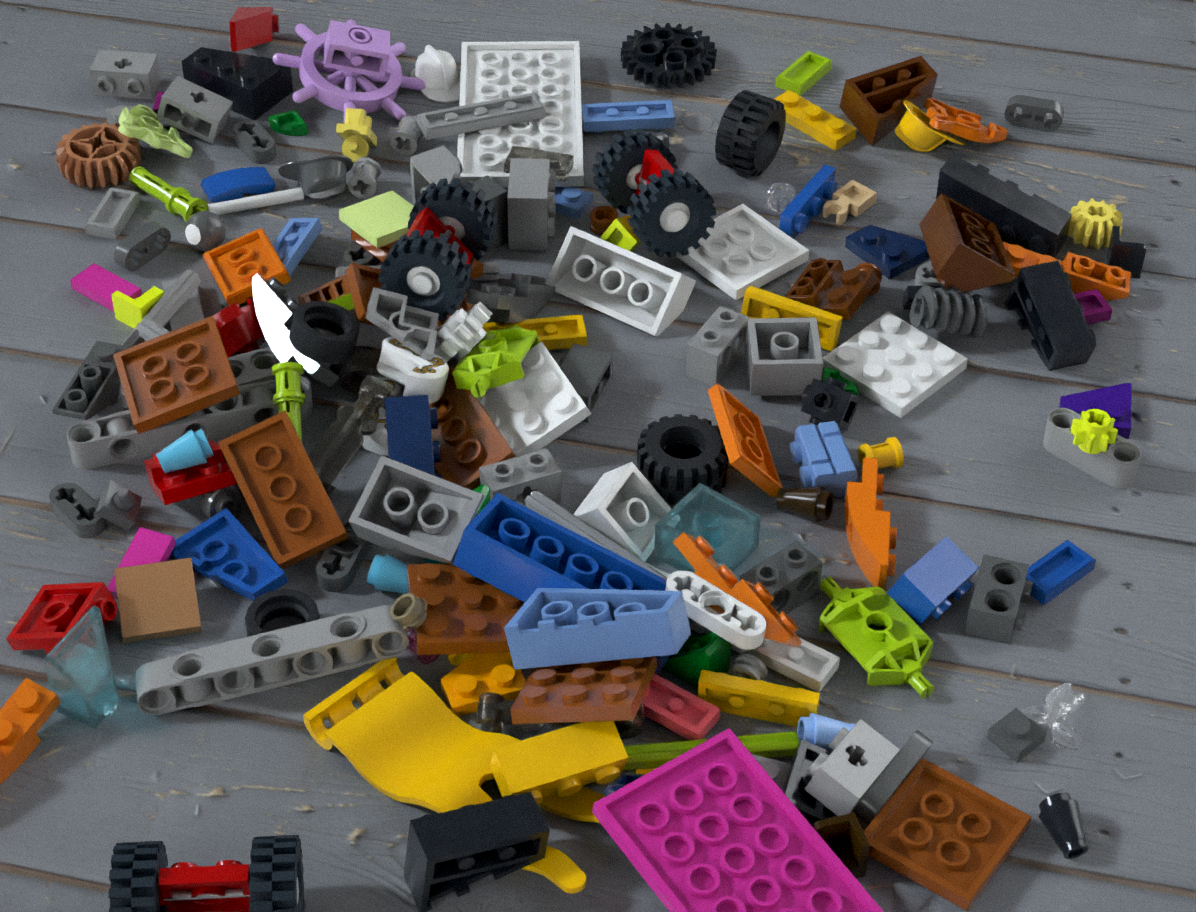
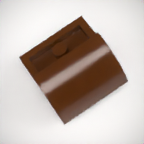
M819 258L811 260L785 297L842 316L843 320H850L877 283L874 270L860 271L858 269H850L844 271L841 260Z

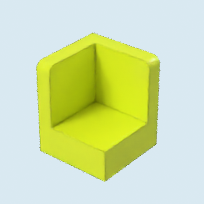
M630 215L616 218L600 237V239L630 252H634L640 244H643L629 225L628 218H631Z
M153 286L135 299L115 291L111 294L115 318L135 329L137 324L142 321L162 298L164 291Z

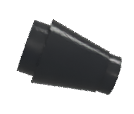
M1057 793L1042 800L1039 804L1041 811L1039 819L1060 851H1062L1064 858L1073 859L1085 854L1088 851L1078 802L1072 800L1069 793Z

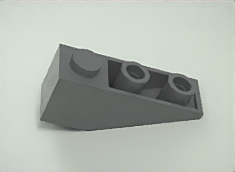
M96 341L52 409L53 414L88 420L121 401L125 394L113 354L129 347Z

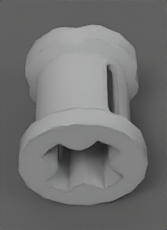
M407 115L399 122V130L394 132L390 140L392 148L397 153L411 155L416 151L418 140L424 136L418 125V118Z
M362 157L357 159L353 165L354 175L349 180L348 188L355 197L367 199L371 198L377 190L376 180L381 174V167L377 161L369 157Z

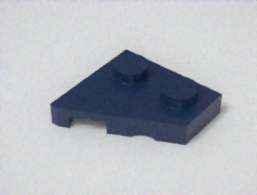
M868 225L846 237L845 247L866 263L878 266L882 275L889 280L930 258L924 240L877 226Z

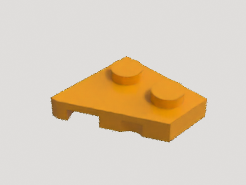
M510 652L474 653L441 678V690L449 709L456 716L460 717L515 702L526 681L521 669L514 670Z

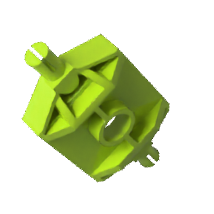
M517 324L514 327L511 325L509 328L487 331L486 335L459 361L452 374L457 389L470 390L474 397L479 398L480 395L483 397L490 388L524 378L521 362L529 349L540 343L537 332L535 330L523 329Z
M828 576L827 580L824 578L820 582V589L831 599V602L820 616L818 631L822 633L824 632V627H826L867 671V684L869 686L902 685L906 683L910 684L922 699H925L926 695L929 697L934 692L935 687L921 674V671L932 655L934 642L883 588L849 589L846 587L841 589L831 576ZM868 625L884 626L886 629L876 631L869 628Z

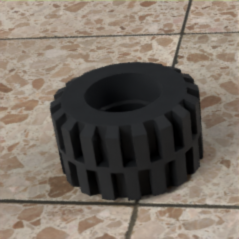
M749 90L739 92L727 106L717 130L715 153L719 164L751 176L761 175L775 158L783 139L786 124L784 104Z
M674 414V417L671 418L664 416L660 418V422L653 421L648 424V429H643L640 439H638V470L668 505H675V508H683V506L694 508L698 507L701 502L707 504L712 501V496L718 497L722 493V488H725L728 456L718 425L712 426V421L706 418L701 420L696 415L687 417L682 416V414Z

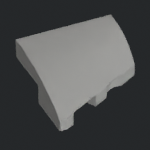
M373 287L367 306L366 319L424 359L431 361L436 343V328L439 314L407 306L408 296Z

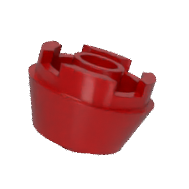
M249 297L246 300L248 305L240 308L236 302L213 315L228 358L260 349L259 346L266 342L258 321L253 297Z

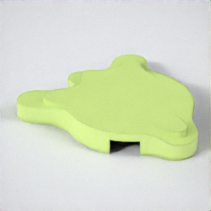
M138 104L133 106L130 112L127 107L122 110L118 118L120 124L118 131L130 138L143 140L156 149H165L184 158H190L193 152L192 147L180 138L179 132L174 126H171L169 131L164 128L160 120L157 119V114L151 108Z

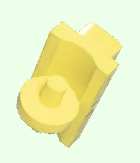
M346 108L345 123H337L336 133L344 141L342 144L343 155L356 163L357 159L368 156L369 145L377 147V136L371 130L372 118L366 116L364 109Z

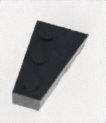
M1059 260L1021 268L1004 305L1008 310L1015 309L1021 318L1017 322L1021 330L1028 329L1034 337L1031 340V345L1047 369L1052 371L1087 363L1096 347V337L1093 330L1088 328L1083 316V307L1076 300L1071 289L1070 278L1063 271Z
M531 792L515 796L508 795L498 800L477 805H466L460 809L439 814H427L410 820L403 875L419 912H427L433 909L431 901L453 891L456 892L458 897L469 893V884L493 874L494 879L497 880L545 858L550 830Z

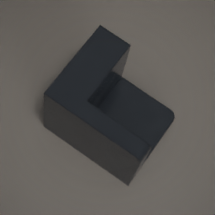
M1112 226L1107 251V265L1120 267L1125 271L1131 272V278L1140 279L1146 245L1120 241V226Z

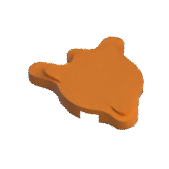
M927 98L924 108L928 109L926 116L931 119L929 125L933 128L980 143L1000 142L1007 138L1008 130L993 122L990 123L988 128L981 125L980 120L982 116L949 106L934 98Z

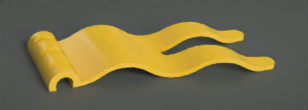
M396 657L379 661L303 714L305 726L312 738L326 750H330L335 746L349 760L358 773L375 789L396 801L417 804L431 809L438 814L460 809L466 805H477L493 801L480 788L485 781L495 779L490 767L493 751L495 748L521 741L509 735L485 732L464 722L413 671L404 676L398 667ZM385 680L389 687L384 689L380 684L381 681ZM357 700L361 707L356 709L352 702ZM327 719L333 726L329 730L323 724ZM582 786L581 790L569 796L560 797L557 793L545 797L538 806L564 818L600 823L592 813L593 803L604 798L605 795ZM550 846L546 848L545 858L521 868L545 876L566 893H578L586 886V874L566 854Z

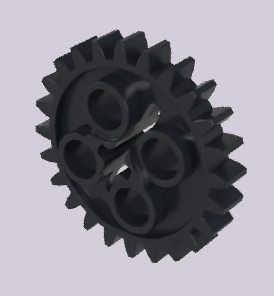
M656 23L654 29L643 26V32L634 30V36L627 35V41L622 42L621 48L622 68L627 69V75H634L635 81L644 79V85L654 82L656 88L660 87L661 84H666L668 89H671L672 84H677L678 87L683 88V83L685 82L693 86L695 79L704 81V75H711V69H715L717 49H715V43L710 42V36L702 37L703 31L693 32L692 26L682 29V24L671 27L670 23H666L665 27H660Z

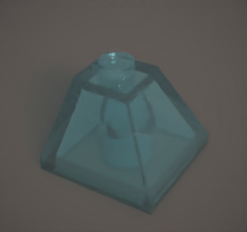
M92 606L44 658L51 691L56 693L61 700L56 711L96 729L106 717L115 711L119 703V697L100 608Z

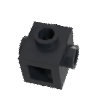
M827 376L825 382L814 378L812 384H808L802 393L801 404L803 405L800 411L811 415L808 422L817 426L819 423L835 421L838 427L848 430L861 397L845 391L847 384Z

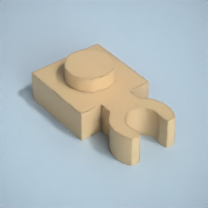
M851 180L833 193L831 201L824 204L823 217L827 218L831 214H837L836 224L841 225L846 222L849 213L858 217L874 205L877 200V192Z

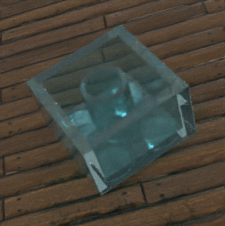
M699 483L655 524L654 556L680 571L694 573L696 570L674 545L673 541L683 532L695 538L701 535L715 550L712 558L719 566L725 564L734 572L759 546L761 516Z

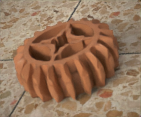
M105 121L103 124H96L94 122L93 125L89 126L82 124L80 129L73 128L70 134L62 135V140L57 143V166H59L62 177L68 179L69 184L77 183L79 188L89 186L93 190L95 187L100 186L103 189L107 185L117 186L119 181L127 182L130 172L135 167L141 166L142 149L138 139L130 138L118 131L119 123L109 125Z

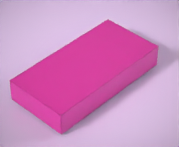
M95 263L70 279L73 290L113 312L111 294L115 291H119L132 299L142 295L141 288Z
M139 527L118 568L167 561L176 545L174 537ZM114 574L107 588L112 596L118 599Z

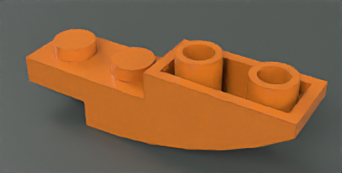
M1003 242L1015 272V278H1017L1023 267L1058 261L1052 256L1042 255L1024 249L1019 245ZM1070 252L1067 253L1064 261L1059 260L1063 271L1070 278L1073 294L1098 289L1106 301L1128 297L1131 272Z
M863 457L860 482L847 481L844 522L847 539L858 566L874 587H881L885 591L887 576L894 577L896 554H889V549L895 550L897 527H890L891 511H882L883 500L876 499V495L882 496L884 474L877 473L878 458Z
M683 532L673 541L674 545L696 570L694 574L749 606L765 618L766 630L764 638L796 648L802 643L794 633L798 630L794 621L783 611L778 614L770 604L774 600L770 592L760 582L754 585L744 579L739 581L725 564L719 566L712 558L715 550L701 535L695 538ZM709 605L714 611H716L719 614L725 612V610L720 606Z
M28 678L23 680L0 709V785L39 745L41 740L36 733L61 703L56 693Z

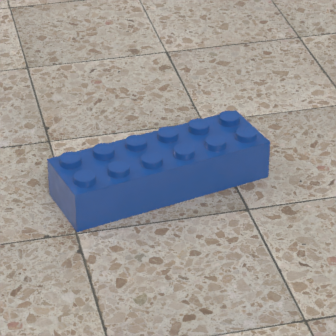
M497 493L464 529L453 562L454 566L466 571L471 576L477 577L500 589L505 594L511 595L523 602H526L537 588L665 591L667 581L500 493ZM688 617L689 626H691L693 620ZM671 655L656 656L658 666L656 672L659 673Z

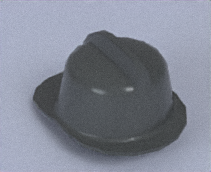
M329 155L313 160L286 163L279 167L278 172L284 178L299 181L303 192L307 196L320 200L342 194L345 191L346 173L352 169L353 161L347 156Z

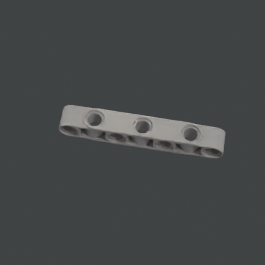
M301 376V392L305 394V402L300 407L301 422L312 417L314 412L311 383L307 378ZM276 379L238 386L240 391L238 396L141 434H138L129 410L75 423L69 427L66 433L72 463L75 467L86 470L152 457L154 453L161 451L191 429L193 432L202 429L209 442L213 440L219 442L279 414V408L273 403V395L276 394Z
M382 605L187 651L177 656L148 662L137 669L135 673L137 705L140 711L145 714L161 715L354 669L364 664L401 655L409 645L407 630L404 631L402 626L391 618L390 611L392 605Z

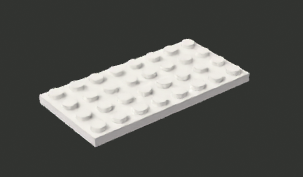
M579 41L462 42L459 106L536 93L545 108V118L458 134L457 157L462 164L460 185L466 186L468 181L472 183L488 175L503 188H508L511 158L550 159V172H556V187L584 186Z

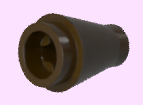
M824 486L780 488L777 494V509L794 513L815 522H820L821 519L828 520L833 509V492L825 490Z

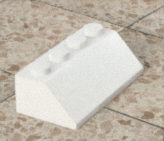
M570 226L545 284L556 286L555 292L658 337L683 312L696 280Z

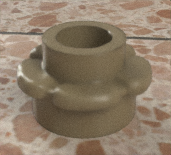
M412 593L403 594L392 605L390 611L391 618L399 623L404 631L409 628L416 629L423 624L427 617V602L424 598L420 599Z

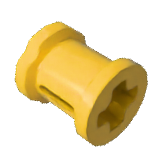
M889 437L884 443L872 446L866 443L858 447L857 455L861 470L863 457L878 458L877 470L890 466L897 469L901 468L904 464L903 450L896 437Z

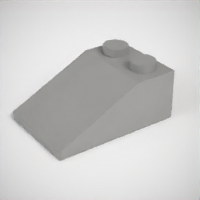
M381 456L348 522L358 538L392 551L452 564L463 531L474 519L484 499V495Z

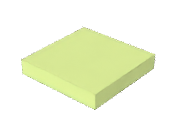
M392 190L340 209L339 220L376 248H380L399 240L402 235L408 233V221L411 218L409 215L414 206Z

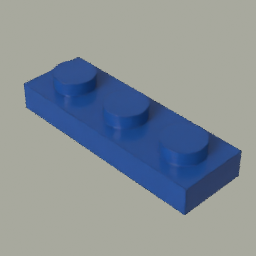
M824 164L780 214L779 229L794 239L798 234H802L805 231L808 222L813 216L817 217L822 206L827 200L832 199L833 193L837 190V182H835L836 168Z

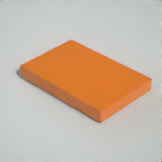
M262 228L202 254L228 306L236 302L240 305L246 302L249 297H253L252 277L256 273L267 280L274 277L283 285L291 282L288 271Z
M715 384L707 391L730 465L771 498H775L779 489L783 487L760 418L723 386Z

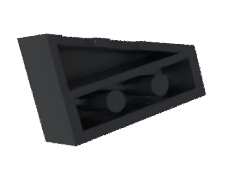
M200 47L181 61L184 79L233 101L231 111L252 120H257L293 92L291 67L276 65L272 58Z

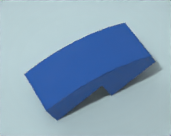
M246 167L211 175L202 179L200 185L210 202L217 203L242 198L243 193H272L276 184L265 167Z

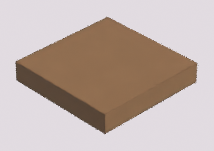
M192 558L114 569L123 643L202 632Z

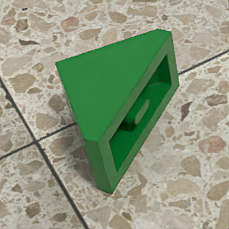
M712 631L689 636L678 653L671 655L662 669L698 689V681L702 670L728 672L731 643Z

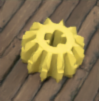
M1091 198L1089 202L1079 201L1077 206L1071 208L1069 213L1072 215L1068 236L1073 238L1075 244L1082 243L1085 249L1089 246L1095 247L1097 250L1101 246L1108 248L1112 226H1120L1121 236L1122 212L1116 210V205H1107L1105 200L1097 202Z

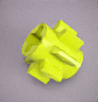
M1100 409L1082 411L1080 419H1073L1070 433L1074 435L1073 444L1078 445L1082 451L1089 454L1106 452L1108 443L1115 444L1118 429L1113 428L1115 419L1110 418L1108 413Z

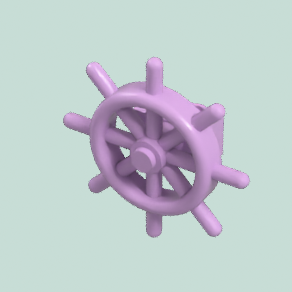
M352 19L347 20L346 23L330 20L328 31L318 35L302 23L297 24L295 32L307 42L303 47L301 57L283 53L273 55V62L276 65L299 69V76L304 88L293 93L292 98L294 102L301 103L314 97L324 105L344 112V123L346 108L364 109L366 114L384 109L397 121H401L407 115L394 102L399 87L417 91L426 87L425 82L419 78L402 76L401 65L396 56L406 51L404 43L398 42L390 46V31L360 26ZM322 55L324 61L316 60V58ZM319 73H325L330 75L323 78ZM372 82L385 85L379 89ZM360 88L364 92H356V89Z

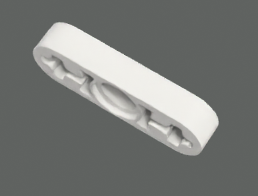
M676 571L668 576L665 591H682L689 618L738 648L751 650L763 643L766 620L760 613L692 572ZM717 605L722 607L725 612L718 615L711 614L705 610V607Z

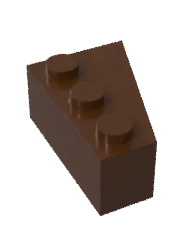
M922 56L875 70L845 81L839 107L869 144L873 146L898 126L907 111L904 105L905 100L911 102L919 109L924 107L926 99L932 98L938 74Z

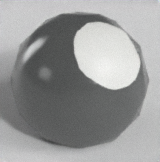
M200 211L192 214L185 224L186 240L192 248L206 252L219 247L225 239V224L218 214L210 211Z

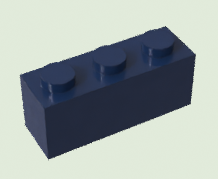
M428 395L384 398L389 459L442 479V475H435L434 463L441 462L439 441H432L431 429H438L437 408H429Z

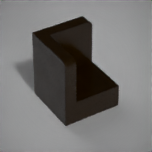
M855 812L815 822L814 829L854 877L866 876L870 846Z

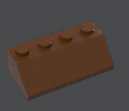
M941 193L919 224L932 262L931 265L934 268L936 280L946 288L953 289V287H956L963 292L1012 281L1016 275L995 223Z

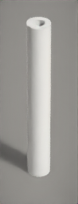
M299 187L208 204V211L223 215L304 200V193L302 188Z

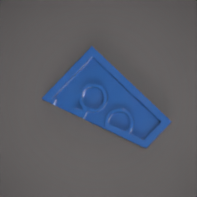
M227 508L175 540L176 545L169 556L172 560L192 558L193 571L252 601L288 583L284 571Z

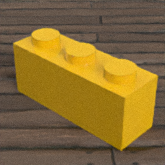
M614 721L580 722L495 748L490 767L502 797L531 792L538 805L543 801V798L557 793L560 797H565L578 792L583 785L597 781L599 785L614 781L621 776L629 757Z

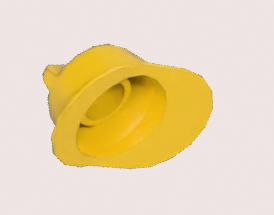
M904 101L907 111L896 127L895 134L910 148L920 152L932 151L946 140L959 145L966 144L961 137L952 133L942 132L930 126L931 119L911 102Z

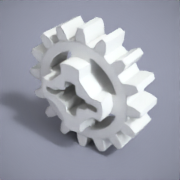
M480 301L467 312L462 308L457 310L437 330L436 339L438 341L435 344L434 353L442 357L446 362L452 357H455L457 360L465 357L486 335L487 332L482 327L493 313Z

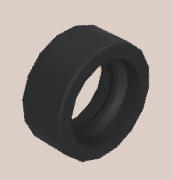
M311 301L300 305L295 310L289 339L292 346L299 353L312 360L324 363H338L347 360L353 354L360 325L351 312L337 304L325 301ZM312 328L325 329L337 336L322 334Z
M279 589L269 591L256 598L247 609L245 616L247 637L265 633L261 630L263 625L277 617L293 616L305 622L318 620L320 616L317 604L309 595L298 590Z

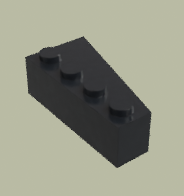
M954 150L940 169L936 200L942 193L995 223L1002 242L1019 245L1024 249L1055 258L1067 240L1072 214L1036 194L1032 196L1025 194L1018 188V184L1008 179L1006 182H1003L989 174L990 169L981 164L977 166L963 160V154Z

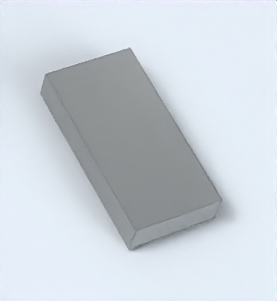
M109 188L85 224L86 235L116 240L141 202L140 193Z

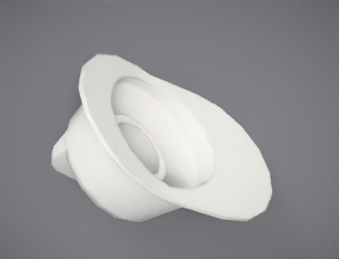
M426 45L424 53L418 56L415 69L411 71L410 77L419 78L425 82V89H420V91L430 100L450 103L460 99L461 73L457 69L453 56L447 51L435 50L431 45Z

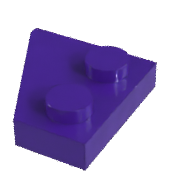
M1131 383L1060 397L1059 408H1068L1080 415L1082 411L1086 412L1089 409L1105 411L1109 414L1110 418L1115 419L1113 428L1118 429L1117 435L1129 439L1132 406Z

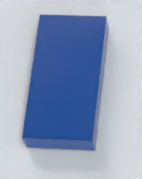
M1066 540L1028 567L1026 580L1033 581L1030 595L1045 605L1094 570L1096 560L1072 542Z

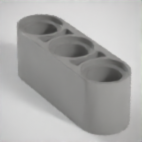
M1061 407L1049 412L1043 437V446L1048 452L1111 487L1126 489L1133 486L1141 459V450L1137 445L1117 435L1115 444L1108 443L1106 452L1102 451L1098 454L1086 453L1078 445L1073 444L1074 435L1070 433L1073 419H1080L1081 415L1071 409Z

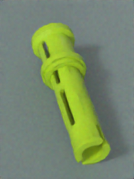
M137 166L129 174V180L132 185L137 186L152 197L163 202L168 212L173 215L182 216L185 222L188 221L191 214L208 211V204L205 200L199 197H192L190 192L183 187L171 186L147 171L144 167Z
M296 362L278 363L272 366V374L276 376V394L273 395V403L279 408V413L286 411L302 443L300 407L305 402V394L301 392V375L304 373V366Z

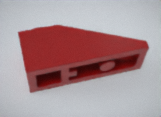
M273 7L237 8L229 21L231 52H238L273 41L275 33H278L280 30L279 15L273 14Z

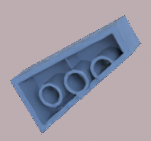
M537 588L504 627L514 670L674 655L678 653L691 634L682 591Z

